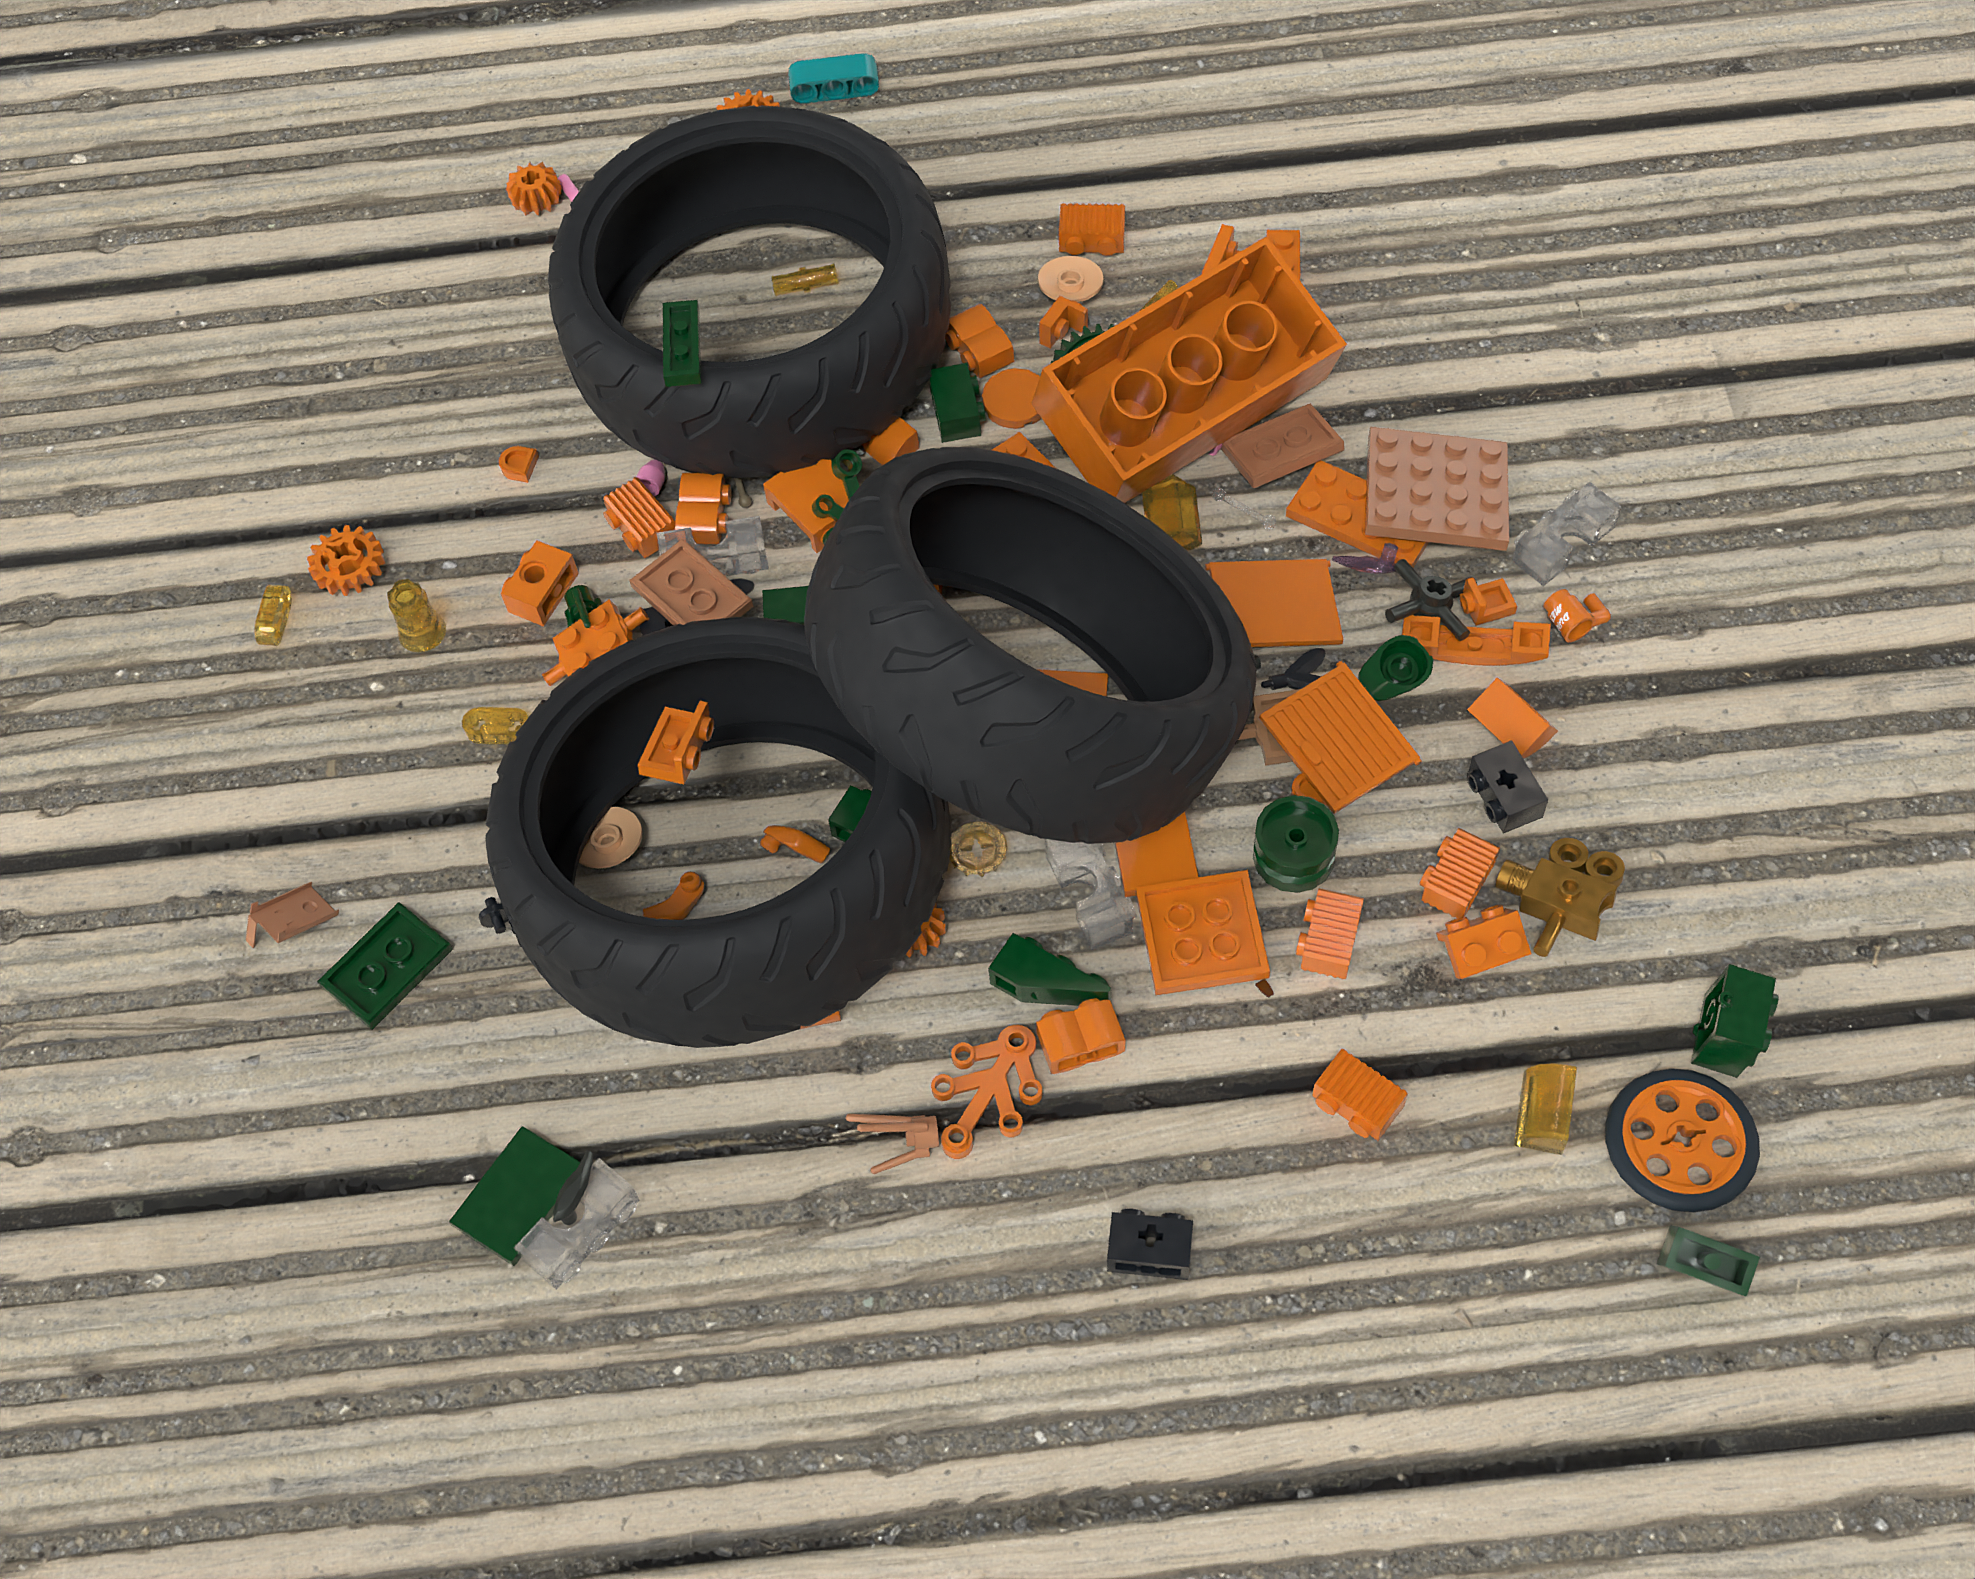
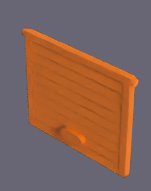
M1330 560L1209 562V564H1205V570L1209 571L1210 576L1219 585L1240 618L1251 647L1343 644L1344 639L1328 569L1331 566Z
M1342 661L1336 664L1337 667L1259 716L1263 724L1333 814L1410 765L1415 764L1417 766L1422 762L1417 752L1345 662L1343 663Z

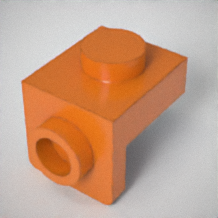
M1473 577L1465 580L1463 593L1460 594V603L1465 614L1470 613L1475 626L1516 614L1517 604L1504 578L1477 585Z

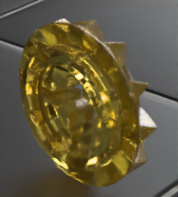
M980 821L969 822L957 828L951 835L950 861L954 869L958 868L966 876L974 874L983 877L985 873L992 870L996 872L1002 861H1005L1007 851L1006 839L1002 832L992 824ZM974 839H977L981 849H986L982 851L980 860H977L974 853L970 852L973 850Z

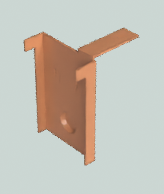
M309 882L261 905H258V901L252 903L250 915H248L246 941L252 948L255 947L257 923L277 943H280L337 916L339 909L334 910L311 887L312 882Z

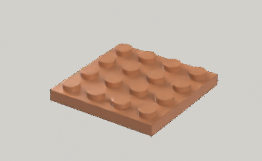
M1370 427L1367 456L1365 535L1507 551L1509 544L1507 442Z

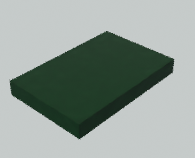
M398 902L317 982L321 988L373 1030L453 948L448 941Z
M521 1126L449 1220V1223L452 1227L501 1259L515 1266L552 1217L559 1191L568 1177L578 1168L580 1162Z

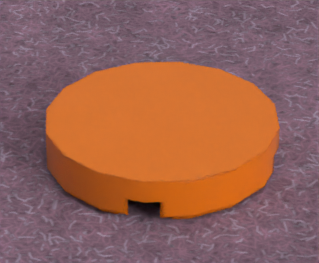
M1018 368L1003 370L992 376L984 385L982 393L984 409L990 420L1002 427L1013 429L1023 428L1024 424L1030 422L1034 424L1039 421L1041 417L1031 402L1040 376L1030 370Z

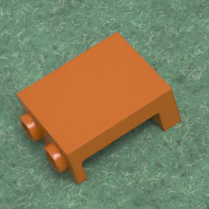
M826 459L819 460L813 466L785 473L780 472L763 483L767 503L774 511L781 508L810 538L812 549L816 553L820 552L824 547V534L834 527L837 521L831 517H817L812 511L813 502L823 494L831 496L835 503L845 508L849 501L842 479L834 475L831 468L832 461ZM819 502L820 508L828 511V506L824 502Z

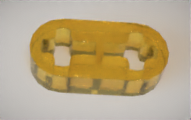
M268 585L265 588L254 627L255 639L259 645L278 646L282 640L292 602L291 591L288 586Z
M477 707L465 713L462 718V727L468 739L473 743L509 744V742L516 740V732L528 719V715L519 708ZM480 721H485V724L480 726V730L474 729V727L479 725ZM515 722H520L521 725H517L514 731L509 730V727H513Z

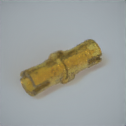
M835 263L806 269V266L800 267L797 272L771 276L775 297L803 290L804 293H809L813 288L839 284Z

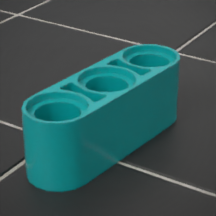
M861 53L801 60L791 64L788 69L790 95L798 103L865 97L873 95L879 89L877 62L869 54Z

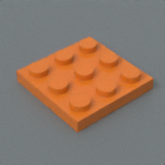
M1248 870L1136 887V898L1155 995L1261 980L1270 977L1269 964Z

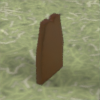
M1265 979L1255 984L1266 997L1269 998L1271 995H1274L1270 984Z

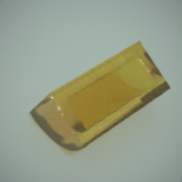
M1172 474L1142 492L1144 517L1160 527L1187 551L1202 545L1196 487Z
M1541 1064L1532 1066L1524 1071L1514 1146L1558 1155L1563 1154L1569 1138L1577 1067L1562 1064Z

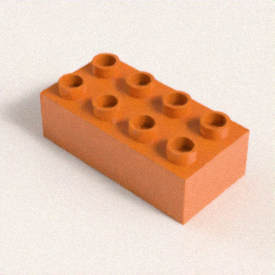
M1266 236L1044 367L1031 404L1086 481L1126 503L1211 451L1216 446H1219L1325 381L1347 346V343Z

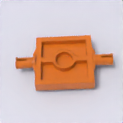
M609 599L588 613L591 622L590 628H585L583 621L579 619L552 639L559 653V663L542 674L546 683L552 686L566 675L569 677L578 668L588 666L589 661L631 641L633 638L632 630L646 620H649L644 609L639 607V609L623 618L617 606Z

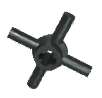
M1405 559L1398 561L1394 569L1413 590L1410 595V601L1385 611L1386 619L1393 623L1411 615L1441 617L1442 623L1459 641L1466 639L1470 631L1451 611L1453 599L1463 593L1466 579L1451 585L1447 580L1439 576H1427L1422 579Z

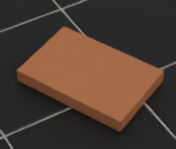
M1311 403L1240 432L1222 443L1221 447L1224 454L1253 489L1345 450L1344 440Z
M681 539L629 580L631 587L672 625H685L692 621L741 617L753 607L751 598L684 539Z

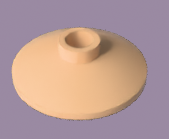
M1063 256L1047 262L1040 269L1038 285L1045 295L1054 300L1062 296L1071 301L1081 302L1092 298L1101 290L1103 286V272L1096 263L1089 259L1078 256Z
M611 807L590 835L579 863L590 868L601 869L615 866L628 859L637 850L642 839V826L637 816L627 809Z

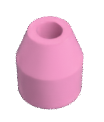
M651 460L640 468L636 476L654 497L659 494L665 481V468L658 460Z

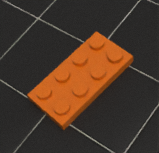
M1322 460L1316 462L1286 508V517L1393 565L1401 559H1405L1414 568L1429 542L1365 535L1367 480Z

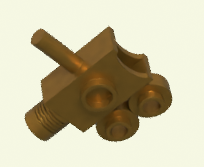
M1562 838L1552 844L1549 860L1541 858L1535 870L1508 859L1504 862L1497 877L1496 888L1521 897L1520 912L1547 922L1533 949L1537 955L1541 957L1548 956L1562 928L1596 941L1601 922L1599 917L1605 910L1613 908L1617 888L1623 881L1625 865L1618 855L1612 852L1600 851L1588 858V849L1581 841L1574 838Z

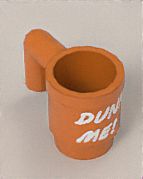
M1561 589L1553 593L1545 601L1544 609L1548 612V618L1566 642H1574L1585 636L1594 626L1607 623L1610 620L1611 614L1595 593L1588 595L1583 601L1591 613L1567 589Z

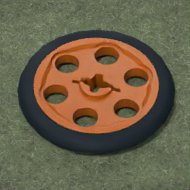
M1658 1070L1634 1079L1619 1092L1611 1104L1605 1123V1142L1608 1153L1620 1177L1634 1192L1653 1204L1673 1211L1694 1213L1714 1210L1740 1195L1747 1188L1756 1173L1760 1158V1141L1750 1112L1743 1101L1729 1087L1711 1076L1693 1070ZM1659 1095L1671 1096L1677 1103V1109L1673 1112L1662 1111L1656 1105V1097ZM1702 1103L1712 1105L1717 1111V1119L1713 1121L1701 1119L1697 1115L1696 1106ZM1635 1122H1644L1651 1127L1653 1136L1650 1139L1641 1140L1633 1135L1631 1125ZM1678 1132H1680L1682 1137L1692 1138L1687 1147L1682 1142L1675 1143L1673 1141ZM1718 1139L1728 1141L1734 1148V1155L1730 1157L1717 1155L1712 1148V1142ZM1652 1158L1663 1160L1669 1168V1173L1661 1177L1653 1175L1647 1168V1161ZM1692 1167L1704 1169L1709 1175V1183L1706 1185L1694 1184L1688 1177V1169Z

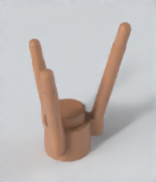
M847 1114L845 1117L849 1122L872 1123L859 1124L857 1126L859 1132H905L907 1147H915V1150L873 1166L870 1170L872 1174L891 1169L916 1158L930 1157L929 1148L939 1147L936 1116L925 1117V1115L909 1117Z

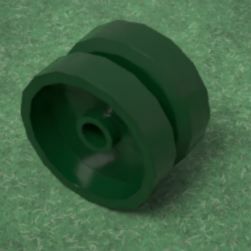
M1291 795L1282 797L1267 805L1257 819L1253 861L1258 874L1267 884L1281 891L1294 893L1313 890L1325 882L1334 868L1339 828L1335 816L1324 804L1305 796Z

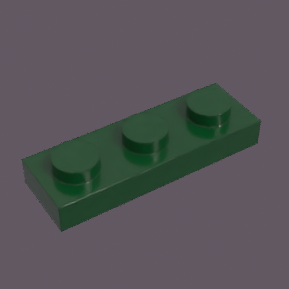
M698 300L662 303L663 378L665 387L701 384L700 311Z

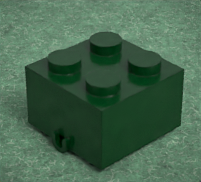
M1731 964L1725 968L1704 995L1699 1023L1693 1027V1034L1696 1036L1691 1064L1738 1078L1748 1066L1752 1067L1759 1053H1765L1771 1042L1772 1030L1767 1029L1769 1017L1774 1015L1779 1000V995L1774 994L1776 978Z

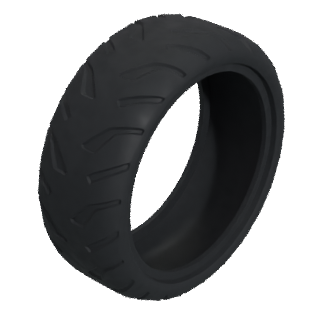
M753 105L703 113L671 123L663 129L660 127L632 143L627 150L619 152L593 174L594 179L592 181H586L571 202L569 214H564L552 246L554 252H552L549 258L548 271L552 319L567 365L585 402L605 427L627 445L645 456L690 473L723 474L724 478L774 476L780 472L785 473L816 465L821 459L833 460L840 451L846 449L853 450L870 441L871 436L874 434L880 435L903 415L902 410L906 406L909 407L913 404L932 376L931 370L937 368L945 346L944 339L948 332L951 312L949 265L941 222L925 185L905 159L886 142L845 119L817 111L763 105L756 107ZM778 223L823 229L856 243L868 251L884 267L876 286L867 299L852 315L825 335L796 349L766 358L734 362L701 360V384L665 387L663 351L643 342L623 327L624 318L636 293L663 263L681 250L704 238L739 227Z
M973 447L930 448L896 457L873 471L849 499L840 518L837 520L817 559L807 590L804 616L806 643L814 667L823 685L848 722L893 766L933 794L976 817L1029 836L1070 843L1084 842L1086 844L1124 842L1126 840L1132 841L1158 831L1190 808L1193 800L1205 790L1236 745L1250 715L1256 688V661L1251 643L1230 601L1219 585L1196 559L1160 527L1116 497L1062 470L1014 454ZM934 585L955 587L985 595L1041 621L1091 657L1117 684L1127 700L1102 696L1079 689L1048 676L1020 661L998 647L966 622L947 603Z
M730 617L692 621L685 625L677 624L643 635L635 641H628L589 661L588 666L578 668L551 691L548 700H542L516 732V740L509 742L496 772L499 776L498 781L492 784L486 826L490 829L485 835L488 864L502 906L522 949L531 963L552 989L583 1015L612 1030L634 1038L675 1046L706 1048L735 1046L740 1043L750 1044L799 1030L801 1026H811L845 1008L848 1001L860 998L893 969L892 964L895 961H901L921 935V925L923 922L929 921L944 883L942 874L948 870L951 850L949 803L893 766L848 722L823 685L814 667L806 643L805 626L785 619ZM699 701L708 702L710 718L714 719V730L711 739L703 742L701 751L733 744L757 742L800 746L835 758L861 775L873 787L865 812L854 832L825 865L792 889L744 910L702 919H654L610 908L590 898L574 886L581 854L599 821L628 790L647 777L639 775L638 763L665 707L694 713Z

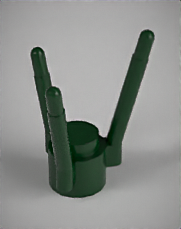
M574 586L567 590L564 596L568 607L564 612L568 627L574 624L576 620L581 619L584 627L590 628L591 622L588 613L602 604L601 599L594 598L588 586Z

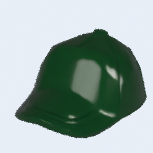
M1398 635L1382 644L1364 663L1358 674V680L1374 700H1388L1409 692L1425 682L1432 673L1433 658L1418 642L1417 638Z

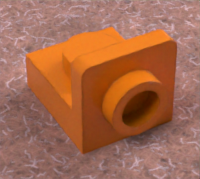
M1059 296L1039 322V344L1051 349L1058 338H1064L1069 327L1082 333L1083 326L1088 328V309L1077 301H1071Z

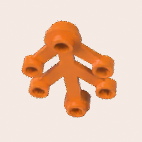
M1011 1025L1001 1031L996 1041L973 1047L964 1042L956 1044L952 1048L951 1057L954 1066L959 1069H968L977 1061L998 1057V1059L990 1069L951 1078L946 1074H940L933 1078L931 1082L932 1094L939 1101H947L956 1094L978 1089L958 1123L949 1125L942 1132V1148L944 1153L950 1158L962 1159L970 1154L973 1149L971 1132L994 1096L1000 1114L999 1129L1001 1133L1006 1137L1013 1138L1022 1132V1117L1015 1111L1006 1076L1013 1064L1021 1082L1019 1085L1020 1100L1026 1105H1035L1041 1101L1043 1096L1042 1085L1035 1079L1029 1060L1036 1049V1039L1029 1028L1022 1025ZM1014 1038H1020L1024 1041L1018 1047L1010 1045L1009 1042ZM965 1051L970 1054L967 1060L962 1061L956 1058L960 1052ZM941 1083L950 1085V1089L946 1092L936 1090L937 1086ZM1028 1087H1034L1038 1091L1036 1095L1031 1097L1026 1096L1023 1092ZM1009 1119H1014L1018 1122V1125L1013 1129H1008L1004 1126V1123ZM955 1133H960L964 1136L963 1140L959 1143H953L949 1139Z

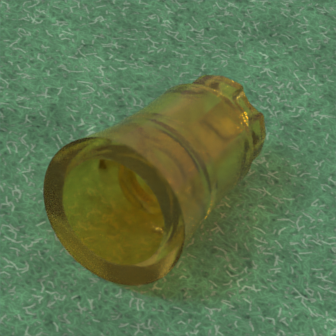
M401 579L395 582L393 588L387 592V599L397 626L400 644L412 652H425L435 648L445 637V621L436 612L419 583H413L409 579Z

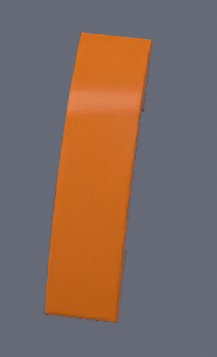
M1411 615L1404 618L1402 635L1417 638L1418 642L1434 660L1468 665L1499 666L1529 663L1547 659L1549 656L1551 624L1514 622L1513 629L1467 627L1470 631L1469 636L1463 641H1459L1445 625H1440L1441 617Z

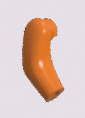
M771 825L766 827L763 831L766 835L760 840V846L772 854L776 853L782 844L820 864L825 860L830 851L828 846L807 833L786 826Z
M695 872L684 873L673 894L661 903L644 908L643 916L654 919L684 920L704 892L703 880Z

